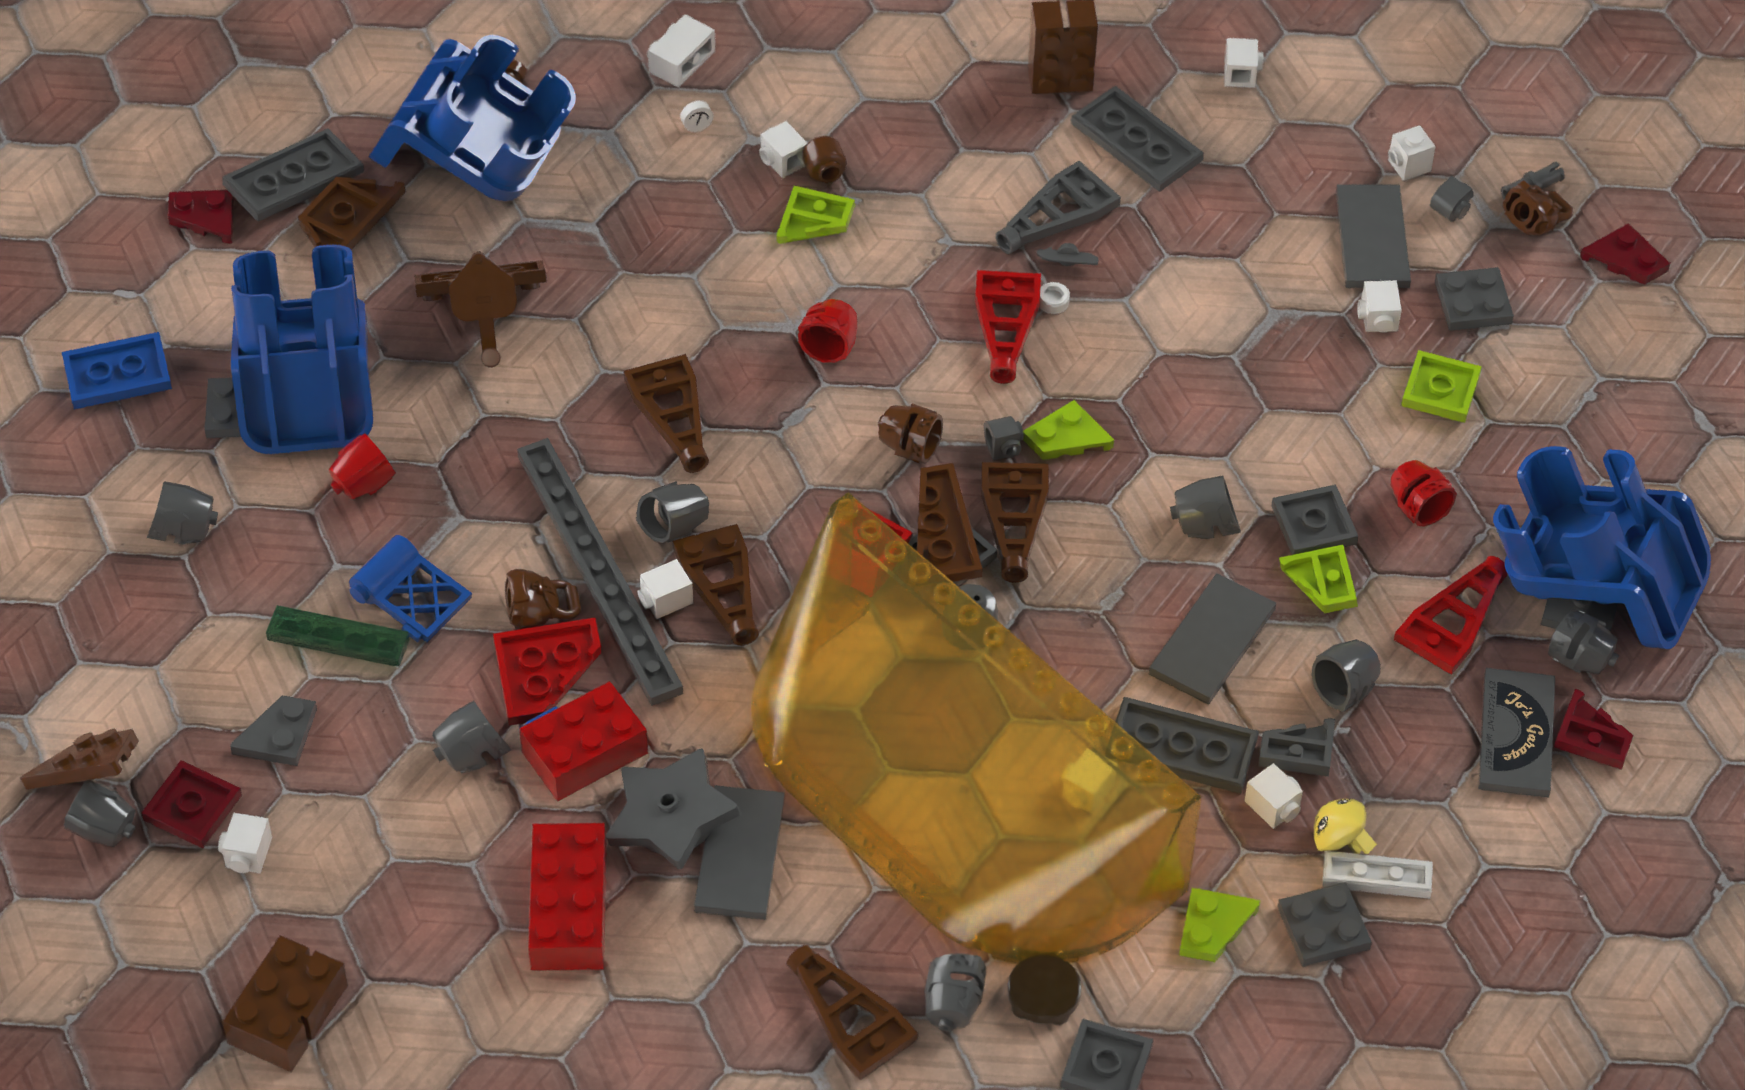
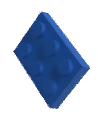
M159 332L62 352L74 409L172 389Z

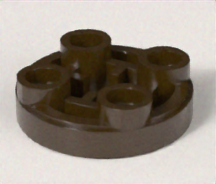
M1038 954L1027 957L1013 968L1009 976L1008 998L1013 1014L1019 1018H1025L1039 1024L1053 1023L1055 1025H1062L1069 1020L1070 1015L1076 1010L1080 1002L1081 980L1079 974L1069 962L1058 956Z

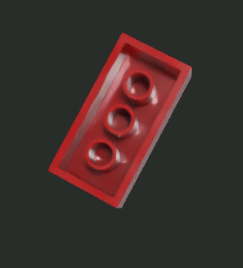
M605 823L533 824L528 940L531 971L604 970L607 851Z

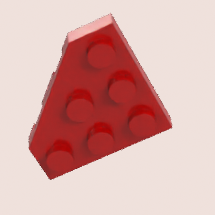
M595 617L493 633L509 726L526 723L555 707L601 654V643Z

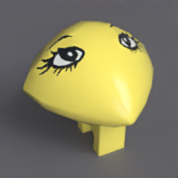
M1340 799L1330 801L1321 807L1315 817L1314 841L1319 851H1334L1348 845L1356 854H1359L1361 851L1364 854H1369L1377 844L1364 830L1366 825V809L1364 805L1354 799Z

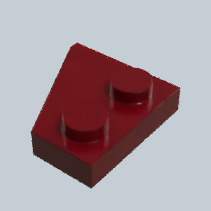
M1629 223L1582 248L1580 258L1583 261L1589 262L1593 258L1607 264L1608 271L1618 275H1625L1630 280L1643 285L1669 271L1670 262Z
M1575 689L1554 748L1622 770L1634 735L1622 725L1615 723L1611 716L1602 708L1598 710L1593 708L1584 700L1585 694L1581 690Z

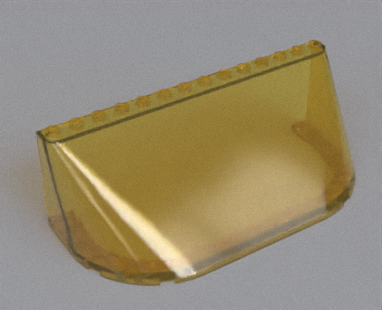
M849 492L837 499L827 513L754 684L751 702L752 727L755 741L758 743L766 766L775 779L797 801L933 926L948 938L969 950L976 948L992 954L991 958L1014 964H1018L1023 959L1038 954L1054 955L1069 963L1079 961V957L1096 952L1100 955L1123 944L1188 892L1201 796Z

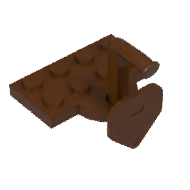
M479 251L472 254L471 259L461 270L414 275L417 297H423L424 301H436L443 299V294H450L451 309L458 319L462 321H479L482 346L481 361L489 368L496 367L501 360L496 346L493 319L509 316L515 310L517 305L515 286L521 285V290L540 288V283L547 282L543 260L496 265L484 253Z

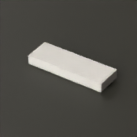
M1325 851L1322 887L1326 888L1347 883L1349 890L1430 899L1433 862Z

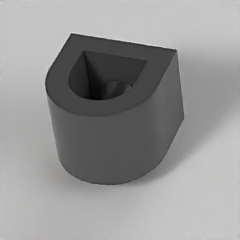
M1451 176L1436 190L1430 201V207L1449 221H1454L1457 218L1460 220L1470 209L1471 204L1469 200L1474 196L1473 190L1466 183H1462Z
M1012 416L984 422V437L993 461L1019 455L1022 449L1020 441L1024 438L1023 429L1019 421L1015 422Z

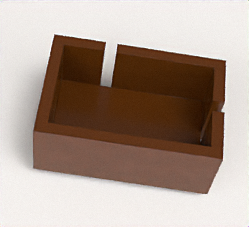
M1066 0L1069 27L1065 28L1063 26L1060 1L1032 2L1028 72L1032 94L1093 91L1098 34L1094 0Z
M280 935L222 1021L227 1044L292 1072L308 1048L307 1038L313 1040L348 986L344 963L318 951H314L312 956H310L308 947Z

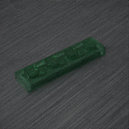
M279 605L276 606L266 630L268 641L400 667L410 640L409 632Z

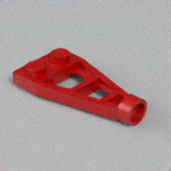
M977 270L975 304L991 361L990 377L996 383L1008 384L1016 378L1017 362L1040 306V273ZM992 305H1021L1022 308L1017 318L996 317ZM995 330L1017 331L1015 341H996Z
M1488 556L1483 563L1416 608L1395 632L1394 641L1452 675L1470 654L1496 591L1508 576L1505 562L1496 556ZM1466 588H1471L1483 596L1475 609L1456 598ZM1450 609L1465 618L1466 622L1461 633L1455 635L1432 621L1433 618L1444 610Z

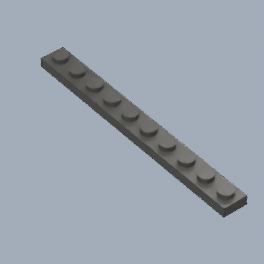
M546 438L518 448V458L651 706L682 695L683 685L551 442Z

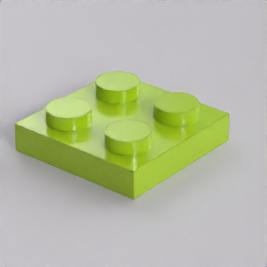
M1418 350L1401 406L1465 423L1482 366Z

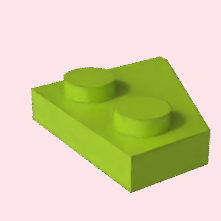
M794 186L776 235L777 243L783 244L847 232L855 208V199Z
M1075 400L1023 430V441L1042 460L1059 458L1061 455L1073 456L1084 454V449L1102 446L1104 451L1114 448V439Z
M1343 545L1279 557L1281 570L1323 613L1358 607Z
M1191 888L1179 956L1216 962L1225 951L1226 945L1234 941L1242 932L1243 925L1252 915L1255 917L1258 913L1260 900Z

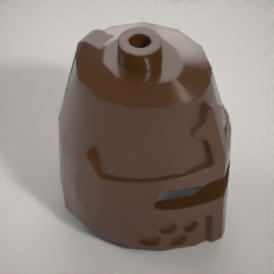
M913 403L911 406H890L878 421L879 439L895 451L894 455L916 463L921 462L925 464L934 455L941 442L943 417L937 414L936 411Z

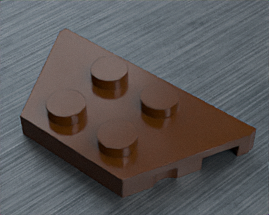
M335 177L298 216L299 226L314 247L341 245L352 250L406 193L405 183L395 181L394 186L377 185L376 180L373 179L354 180L347 177Z
M114 728L99 735H93L91 732L78 737L73 742V745L25 773L20 779L26 790L117 776L122 771L119 760L121 759L122 762L127 761L139 740L133 729L117 731Z

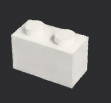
M684 15L677 23H673L658 41L650 45L647 52L649 72L679 88L715 52V30Z

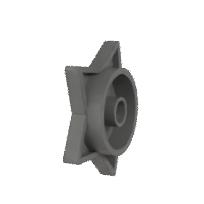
M700 748L664 769L622 767L621 774L627 803L607 832L606 838L610 846H644L652 852L661 854L680 870L685 866L693 849L709 836L712 829L738 817L740 810L734 801L710 785L707 758L704 750Z

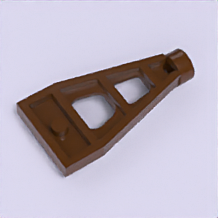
M686 354L624 370V381L634 404L679 456L684 470L688 473H696L703 470L708 465L709 458L702 442L696 376ZM679 390L683 394V405L662 410L653 400L654 397ZM688 417L692 429L674 433L668 423Z
M982 462L981 497L1002 561L1001 576L1005 581L1018 583L1026 580L1028 577V560L1048 500L1049 464ZM1000 497L1030 498L1028 510L1025 513L1004 512L1000 503ZM1004 526H1026L1025 538L1006 539Z
M738 524L673 540V550L676 558L692 582L693 588L730 634L733 643L738 646H744L754 642L759 636V631L753 620L748 550ZM731 562L733 564L734 577L712 583L702 570ZM739 591L742 604L724 608L717 597Z
M809 945L797 948L787 959V966L799 978L836 1054L859 1080L918 1040V1032L893 1005L818 953L816 954ZM829 980L835 981L848 993L831 1006L826 1003L818 991V988ZM853 1005H858L870 1012L875 1017V1021L852 1036L845 1031L839 1016Z

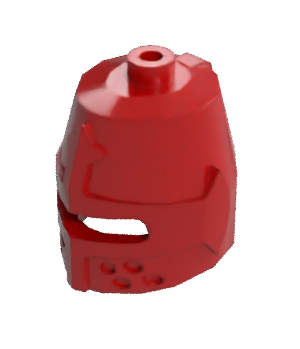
M828 299L810 307L797 329L799 331L798 342L802 350L811 358L820 362L835 363L845 360L855 344L858 323L856 311L848 303L837 299Z
M366 433L359 435L338 451L339 456L328 469L334 481L330 484L337 495L343 492L352 500L365 494L371 496L392 480L396 474L385 455Z
M1412 460L1396 468L1391 477L1390 485L1398 500V507L1417 526L1425 527L1446 517L1455 503L1457 493L1452 487V483L1436 466L1433 469L1422 461Z

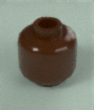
M816 137L808 142L802 151V159L809 176L817 182L832 183L838 180L846 169V157L839 142L833 137Z

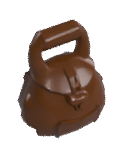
M1524 180L1516 187L1511 188L1505 197V201H1503L1505 216L1516 228L1528 236H1540L1553 231L1559 222L1566 221L1573 215V207L1556 191L1542 190L1539 186L1530 185Z
M514 569L507 573L505 581L506 606L509 621L516 630L543 625L546 621L553 618L572 619L581 612L578 589L571 583L563 580H550L548 576L542 577L533 571L525 569ZM557 589L564 590L567 610L559 607Z

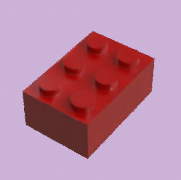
M611 681L519 728L523 755L557 801L648 754L647 729Z

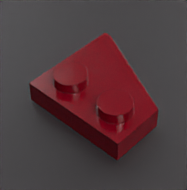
M227 189L169 192L168 221L170 225L182 229H191L194 233L203 236L211 233L220 236L222 242L232 244L234 196Z

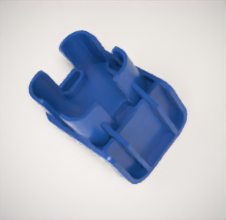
M499 35L484 36L478 40L472 50L456 40L446 39L410 90L368 157L386 169L405 142L487 197L498 201L514 200L521 196L532 182L558 139L561 124L565 121L575 104V91L571 83L554 70L547 71L534 91L505 73V70L519 51L517 45L505 37Z
M321 245L316 246L312 250L316 290L312 291L311 298L281 301L276 256L272 251L247 253L239 256L233 262L235 285L231 286L235 315L233 318L231 349L232 381L241 438L248 447L256 452L279 454L342 448L359 435L364 433L369 435L373 426V403L368 369L365 303L357 297L352 250L348 247Z
M1549 446L1532 452L1523 460L1517 472L1518 482L1530 509L1521 529L1510 505L1500 504L1493 516L1495 528L1507 554L1505 569L1513 587L1522 594L1534 596L1538 599L1564 598L1595 601L1600 604L1624 603L1637 636L1644 647L1672 649L1679 641L1707 584L1711 567L1710 547L1692 500L1684 493L1678 491L1645 489L1635 460L1626 451L1610 449L1606 451L1603 457V462L1613 487L1585 485L1573 454L1566 447Z

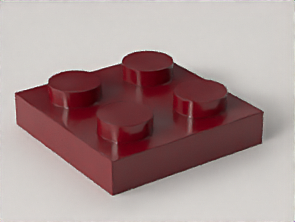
M180 760L143 809L141 815L143 821L203 849L239 801L242 792L240 787Z

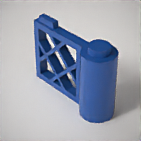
M395 535L349 580L350 594L357 602L370 605L376 604L403 624L402 631L416 642L420 639L428 642L472 598V593L422 557L416 547L401 535ZM421 568L431 576L432 583L412 584L411 577ZM437 591H452L459 597L453 603L438 604ZM433 592L434 604L414 605L413 593ZM409 593L410 605L395 606L388 599L393 594ZM435 612V621L427 629L415 621L416 613Z

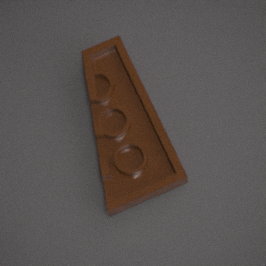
M948 463L920 468L915 588L981 578L983 568L954 464Z

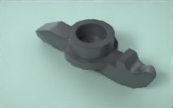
M1071 243L1062 244L1058 250H1052V247L1037 250V255L1043 260L1059 262L1064 266H1073L1075 264L1098 265L1097 256L1087 252H1079L1077 247Z

